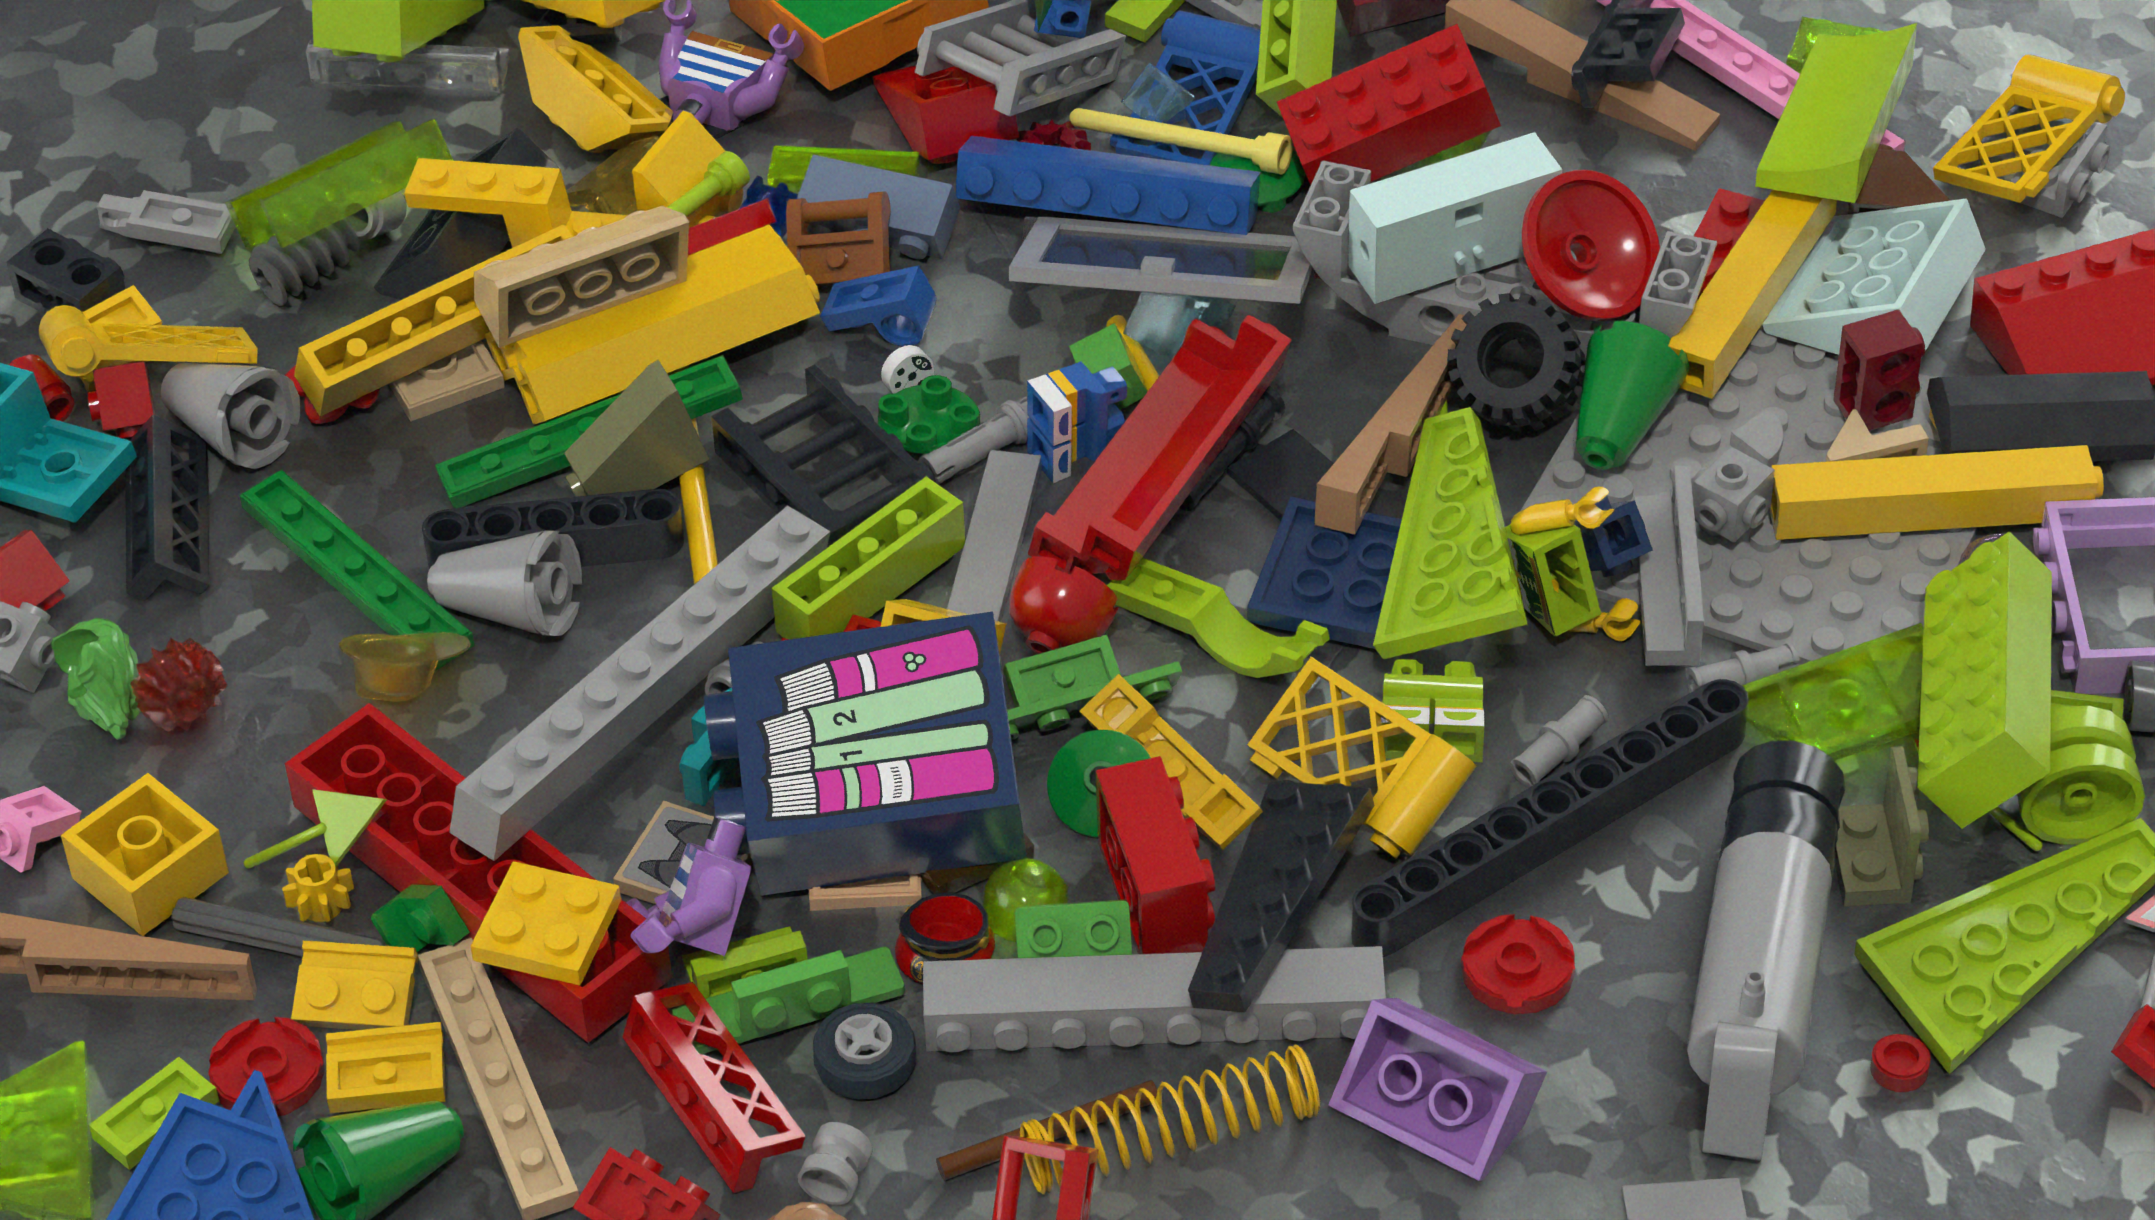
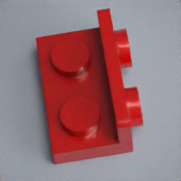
M610 1147L572 1207L591 1220H623L626 1215L637 1220H703V1218L706 1220H718L721 1215L705 1204L710 1196L709 1192L681 1175L675 1185L659 1176L665 1166L635 1148L628 1158Z

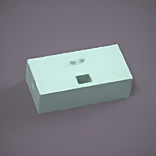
M1534 132L1352 189L1349 195L1348 266L1374 304L1523 257L1522 224L1526 208L1536 191L1549 180L1562 174L1563 169Z

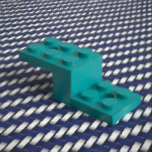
M0 363V501L76 523L137 457L132 441L51 419L34 373Z

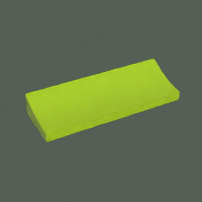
M1917 23L1869 35L1836 36L1818 34L1758 165L1755 187L1851 203L1856 202L1913 66Z

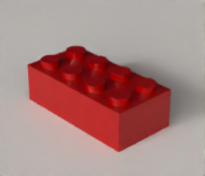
M1458 24L1277 101L1310 184H1312L1322 161L1371 170L1370 182L1501 126L1487 88Z

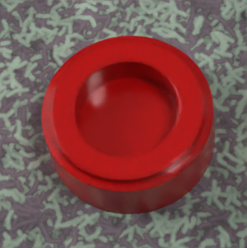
M1892 1034L1883 1037L1875 1044L1872 1051L1870 1070L1874 1080L1882 1087L1895 1092H1909L1918 1089L1927 1080L1931 1057L1928 1048L1919 1039L1906 1034Z

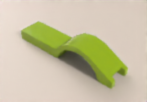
M1143 557L1126 580H1112L1107 585L1118 599L1115 604L1116 606L1193 635L1199 645L1217 662L1238 674L1260 678L1298 671L1304 665L1303 660L1317 646L1324 645L1330 639L1327 628L1306 620L1298 626L1296 634L1291 637H1277L1264 632L1238 612L1230 603L1223 588Z

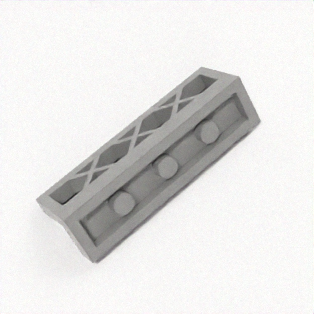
M1674 465L1671 495H1634V500L1644 521L1646 532L1653 551L1637 557L1645 665H1700L1704 613L1690 465Z

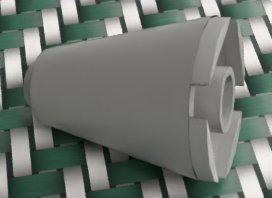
M183 362L173 366L167 372L161 385V399L167 409L229 462L246 468L257 469L271 464L283 454L290 444L289 441L284 440L290 426L294 425L297 427L300 419V397L294 382L270 367Z
M545 530L440 555L435 564L429 569L427 578L428 589L436 602L443 607L543 636H562L571 628L579 609L580 602H572L571 598L573 584L582 585L580 557L573 539L568 534H558L560 531Z

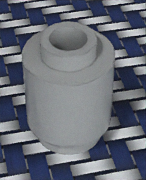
M377 183L348 194L343 199L339 211L350 222L358 239L367 240L397 229L406 217V202L401 192L393 185Z

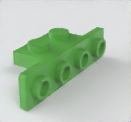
M1107 635L1004 665L1003 673L1015 708L1007 710L1011 741L1019 736L1018 731L1039 726L1040 731H1049L1066 725L1071 721L1070 716L1079 714L1080 709L1112 679L1120 674ZM1179 661L1127 675L1123 678L1149 702L1172 693V687L1177 684L1182 674V669Z
M884 946L844 958L842 951L838 950L731 982L732 991L706 998V1000L737 1043H741L826 1018L835 1010L853 1003H877L903 995L905 986L890 949ZM686 1005L675 1007L672 1010L673 1016L691 1022L695 1021V1017ZM696 1041L693 1043L694 1048L700 1054L717 1050L714 1047Z

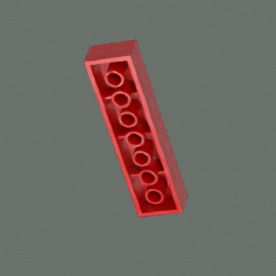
M370 703L285 762L293 805L316 825L320 824V819L312 789L387 799L349 851L399 892H402L411 884L442 886L470 931L460 941L469 938L474 940L513 861L596 880L532 829L495 861L449 833L456 786L465 777ZM622 899L581 985L492 965L587 1043L630 1011L634 995L655 991L672 978L668 946L660 952L650 954L641 950L630 934L646 918Z

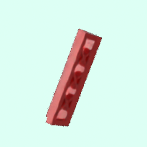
M693 982L633 996L622 1038L733 1193L754 1187L763 1158L802 1149L806 1137ZM685 1004L695 1017V1021L691 1022L673 1016L668 1012L667 1008ZM694 1041L718 1049L723 1056L722 1061L698 1053L693 1046ZM725 1080L746 1087L751 1094V1099L749 1100L726 1092L721 1085V1081ZM754 1119L774 1126L779 1134L760 1138L749 1124V1121Z

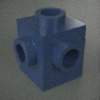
M1605 496L1600 502L1595 503L1601 510L1615 509V512L1594 529L1586 528L1575 520L1574 525L1579 527L1590 571L1601 570L1603 577L1613 576L1629 570L1633 567L1632 559L1653 551L1635 500L1610 503L1608 496Z

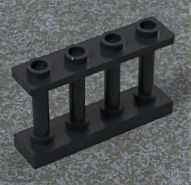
M814 364L805 369L807 395L754 424L743 422L729 408L711 416L715 453L776 514L781 512L786 506H789L829 530L828 548L927 476L935 483L936 480L932 471L925 463H918L905 451L897 436L892 433L887 434L875 422L872 414L865 406H858L845 394L842 385L836 378L828 377ZM816 413L831 425V427L782 453L777 450L772 451L764 443L767 439ZM845 442H848L861 454L812 482L807 479L802 480L793 471ZM876 470L891 483V485L843 511L838 509L832 510L823 501L826 497Z

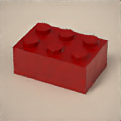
M1161 756L1096 770L1098 844L1118 900L1124 899L1129 904L1131 936L1137 953L1203 952L1208 939V929H1212L1215 921L1213 905L1208 896V893L1215 892V879L1209 860L1207 858L1200 860L1196 850H1199L1200 844L1194 819L1192 817H1183L1181 809H1184V798L1178 777H1168Z

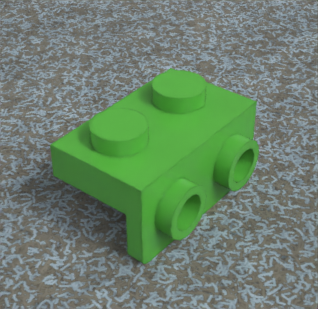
M1124 899L1021 906L1015 909L1018 958L1132 955L1129 904Z

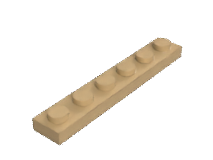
M472 938L419 954L420 970L522 1219L535 1220L573 1207L579 1198L577 1186L483 963L473 961L470 947L473 942Z

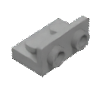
M2097 122L2086 139L2080 137L2048 172L2049 182L2034 198L2026 196L2021 203L2063 218L2074 201L2080 203L2087 193L2092 174L2094 172L2100 174L2108 161L2111 146L2105 144L2108 125ZM2049 144L2036 146L2031 154L2045 151ZM2023 171L2017 172L2011 182L2016 183L2024 174Z

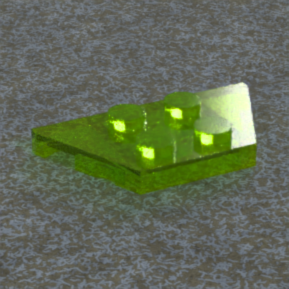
M1919 623L1742 685L1748 692L1749 698L1747 722L1776 741H1797L1815 746L1831 756L1835 761L1918 732L1922 682L1923 625Z
M84 1041L74 1042L0 1082V1211L14 1210L23 1217L35 1220H44L47 1215L68 1220H94L92 1146L89 1128L91 1123L88 1053Z

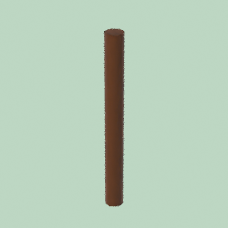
M1149 1080L1097 1100L1104 1102L1113 1113L1114 1101L1118 1094L1125 1095L1135 1107V1097L1140 1088L1147 1089L1155 1099L1157 1088L1154 1082ZM1143 1093L1141 1094L1140 1108L1152 1104ZM1120 1099L1119 1116L1131 1112L1127 1104ZM1097 1100L1078 1107L1082 1108L1091 1119L1092 1107ZM1098 1106L1097 1124L1110 1120L1105 1110ZM1074 1108L1059 1113L1066 1120L1069 1127L1070 1114ZM1076 1112L1075 1130L1078 1132L1088 1128V1125L1082 1115ZM1050 1117L1039 1121L1047 1133ZM1055 1118L1053 1125L1054 1140L1067 1136L1062 1124ZM1020 1128L936 1158L937 1167L942 1179L945 1181L999 1161L1001 1158L1003 1136L1020 1137Z

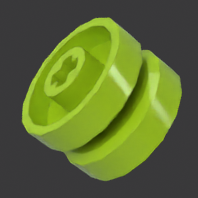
M2067 706L2051 711L2050 773L2016 794L2021 817L2030 832L2045 841L2061 845H2077L2136 819L2142 811L2145 792L2140 772L2135 763L2136 754L2132 737L2124 720L2109 710L2093 706Z

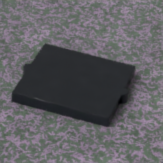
M1292 429L1266 445L1258 444L1255 446L1254 452L1228 466L1227 475L1281 521L1290 497L1316 502L1317 483L1334 463Z

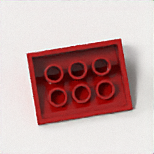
M2155 228L1974 278L1971 328L2008 375L2147 371L2151 385H2155Z

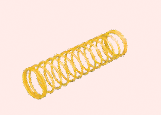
M1294 1044L1293 1047L1288 1046L1285 1052V1060L1278 1053L1270 1051L1265 1058L1264 1067L1258 1060L1252 1057H1248L1245 1061L1242 1073L1236 1066L1227 1063L1222 1070L1221 1080L1213 1071L1205 1069L1200 1077L1199 1086L1191 1077L1184 1075L1179 1082L1178 1093L1169 1083L1163 1081L1157 1089L1156 1099L1147 1089L1140 1088L1135 1097V1107L1122 1094H1118L1114 1101L1113 1113L1104 1102L1097 1100L1092 1107L1091 1119L1082 1108L1075 1106L1070 1114V1127L1060 1114L1054 1112L1048 1121V1133L1039 1121L1028 1119L1027 1123L1023 1121L1020 1126V1137L1043 1140L1044 1138L1045 1141L1054 1142L1053 1125L1054 1119L1057 1118L1066 1131L1071 1144L1078 1146L1075 1117L1076 1112H1079L1091 1131L1095 1149H1099L1097 1158L1101 1171L1108 1177V1161L1097 1128L1098 1106H1101L1109 1117L1115 1130L1122 1163L1127 1170H1130V1155L1119 1124L1118 1108L1120 1099L1127 1104L1136 1121L1145 1160L1151 1164L1153 1162L1152 1149L1141 1120L1140 1099L1142 1093L1149 1098L1158 1115L1164 1147L1167 1154L1172 1158L1175 1155L1174 1144L1162 1110V1090L1164 1087L1171 1092L1179 1107L1186 1142L1194 1152L1197 1147L1196 1138L1188 1113L1184 1107L1183 1089L1185 1081L1192 1085L1200 1099L1207 1134L1214 1145L1218 1143V1134L1211 1110L1205 1098V1079L1207 1075L1214 1079L1221 1091L1227 1123L1232 1136L1236 1139L1240 1136V1129L1235 1110L1227 1093L1226 1077L1228 1069H1232L1243 1086L1248 1115L1253 1129L1260 1133L1262 1125L1255 1099L1248 1085V1067L1250 1063H1253L1258 1068L1264 1078L1270 1111L1278 1126L1281 1127L1283 1124V1115L1276 1091L1270 1080L1269 1064L1271 1057H1275L1286 1073L1290 1100L1298 1119L1303 1121L1305 1116L1310 1119L1312 1116L1316 1117L1320 1110V1098L1311 1063L1302 1047ZM1297 1062H1298V1064H1299V1067H1300V1069H1301V1072H1302V1075H1303V1078H1304V1082H1305V1086H1306V1090H1307V1095H1308V1100H1307V1098H1306V1096H1305V1093H1304V1090H1303V1087H1302V1084H1301V1081H1300V1077H1299V1073H1298V1068H1297ZM1025 1153V1161L1037 1191L1044 1195L1046 1191L1050 1193L1053 1188V1176L1049 1158ZM1051 1159L1056 1180L1061 1188L1063 1170L1060 1161Z

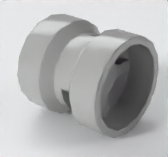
M828 1122L823 1124L817 1132L812 1143L814 1154L805 1159L798 1173V1183L808 1195L820 1202L831 1205H843L848 1203L853 1197L859 1183L856 1173L863 1171L872 1155L873 1147L869 1138L853 1126L840 1122Z

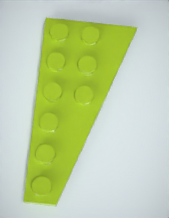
M1471 407L1424 420L1373 643L1382 659L1415 653L1420 650L1528 625L1481 422Z
M2142 818L2136 819L1856 940L1854 955L1946 1071L1951 1074L2155 885V833Z

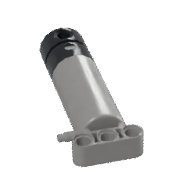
M1770 741L1754 746L1739 758L1733 773L1734 790L1727 809L1726 831L1721 844L1687 1044L1690 1066L1703 1082L1710 1085L1703 1141V1152L1762 1161L1770 1096L1783 1093L1795 1084L1805 1066L1835 863L1834 849L1838 841V830L1840 828L1839 808L1845 793V781L1843 771L1831 756L1815 746L1797 741Z

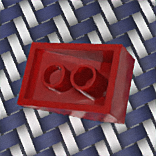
M915 65L873 76L874 86L914 152L930 160L931 163L939 164L957 160L958 150L971 136L1002 140L1019 138L1016 114L1007 116L994 110L998 92L996 85L953 66L921 76L915 73Z

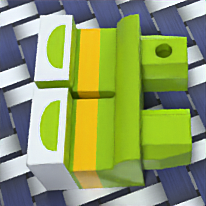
M1397 659L1394 662L1391 674L1384 673L1382 703L1428 733L1429 725L1434 724V735L1455 747L1471 761L1483 763V677H1476L1474 665L1471 662L1451 661L1445 665L1444 676L1423 675V664L1417 660ZM1381 717L1382 725L1390 723ZM1407 733L1383 738L1386 759L1403 757L1415 738Z

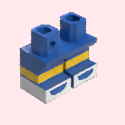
M1082 361L1027 381V415L1029 416L1027 419V453L1041 455V470L1052 483L1071 476L1072 462L1083 457L1096 461L1107 446V443L1112 440L1124 424L1123 413L1114 403L1127 398L1126 381L1112 366L1092 374Z

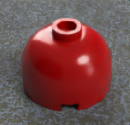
M1033 556L1024 560L1015 578L1009 598V611L1019 633L1027 639L1026 645L1037 654L1104 636L1109 630L1119 608L1114 607L1118 600L1115 593L1104 582L1075 566L1070 575L1055 569L1059 560L1050 557Z

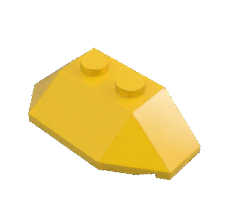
M560 26L520 28L518 38L532 102L549 116V120L553 124L561 127L576 140V144L581 149L591 153H601L608 149L627 148L668 129L673 111L618 63L590 45L570 38L571 33Z

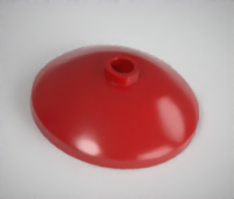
M1592 170L1568 171L1542 185L1531 198L1524 214L1522 246L1526 263L1539 288L1555 305L1573 316L1590 321L1613 320L1630 313L1641 305V299L1660 251V245L1651 216L1640 199L1627 186L1601 172ZM1570 250L1576 255V260L1573 258Z

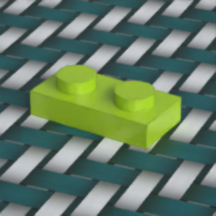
M177 1057L91 1122L89 1128L92 1139L130 1170L142 1159L179 1093L215 1105L219 1102L216 1087L184 1060Z

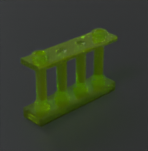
M430 119L408 131L404 130L401 121H393L225 202L245 247H253L275 235L280 247L284 248L405 189L418 158L453 160L435 119Z

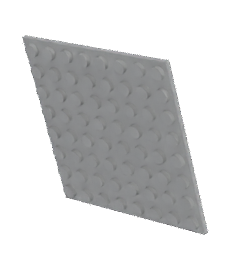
M1761 325L1713 399L1679 388L1626 462L1620 467L1608 470H1600L1589 466L1576 449L1578 414L1521 511L1534 504L1569 499L1572 504H1575L1592 488L1597 486L1604 487L1609 491V494L1606 496H1608L1610 503L1633 501L1634 495H1671L1674 465H1690L1692 483L1695 475L1701 468H1709L1726 450L1732 447L1730 445L1731 432L1767 408L1778 417L1784 433L1783 446L1776 465L1826 462V454L1847 420L1833 401L1839 355L1767 334ZM1919 374L1920 391L1916 395L1913 418L1870 430L1869 432L1871 435L1893 429L1921 424L1929 437L1926 455L1944 454L1938 432L1929 418L1930 404L1926 393L1931 377ZM1768 509L1764 520L1756 528L1750 527L1739 539L1732 542L1714 531L1707 530L1695 521L1704 613L1703 633L1758 651L1783 646L1785 643H1792L1800 659L1799 661H1793L1794 663L1894 695L1923 640L1925 587L1941 571H1951L1962 563L1980 527L1776 540ZM1637 558L1631 560L1633 563L1632 568L1613 576L1603 577L1601 570L1591 571L1597 598L1616 603L1619 599L1627 598L1638 604L1637 611L1641 612Z

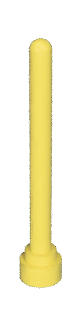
M1082 108L1074 109L1069 116L1071 124L1078 128L1252 159L1254 165H1259L1261 171L1282 175L1286 172L1292 156L1291 137L1283 134L1268 132L1265 136L1259 135L1254 140Z

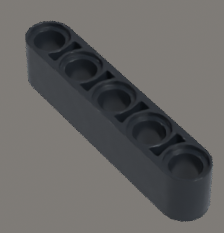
M648 489L444 509L429 515L422 525L429 569L442 554L545 530L560 531L558 534H568L573 539L579 553L581 567L664 559L677 554L684 544L679 499L673 492L665 489Z

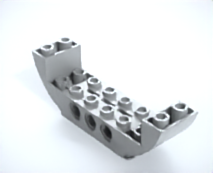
M1322 161L1293 224V232L1300 248L1318 276L1340 298L1360 313L1388 328L1389 336L1434 345L1459 314L1465 315L1470 311L1476 316L1482 310L1478 303L1488 298L1492 304L1499 303L1498 294L1510 293L1514 299H1519L1520 294L1524 293L1532 295L1537 302H1540L1541 299L1545 300L1557 312L1562 314L1577 334L1581 342L1579 346L1585 354V360L1587 344L1594 329L1602 325L1601 331L1611 329L1614 321L1640 323L1661 331L1670 338L1675 336L1692 314L1717 246V241L1667 231L1643 293L1641 305L1630 313L1613 320L1590 321L1573 316L1555 305L1535 282L1526 263L1525 256L1374 304L1348 266L1350 190L1370 184L1371 170ZM1518 338L1504 344L1493 358L1541 368L1544 349L1538 340ZM1585 365L1581 366V371H1582L1583 373H1584Z

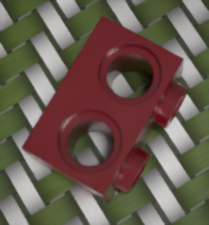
M1899 309L1842 326L1833 401L1846 419L1851 411L1856 409L1869 431L1913 418L1916 395L1920 391L1918 377L1921 357L1925 355L1924 339L1916 327H1911Z

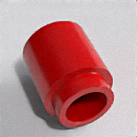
M25 355L16 358L9 364L10 366L34 373L51 419L63 422L68 418L74 408L71 388L39 355Z

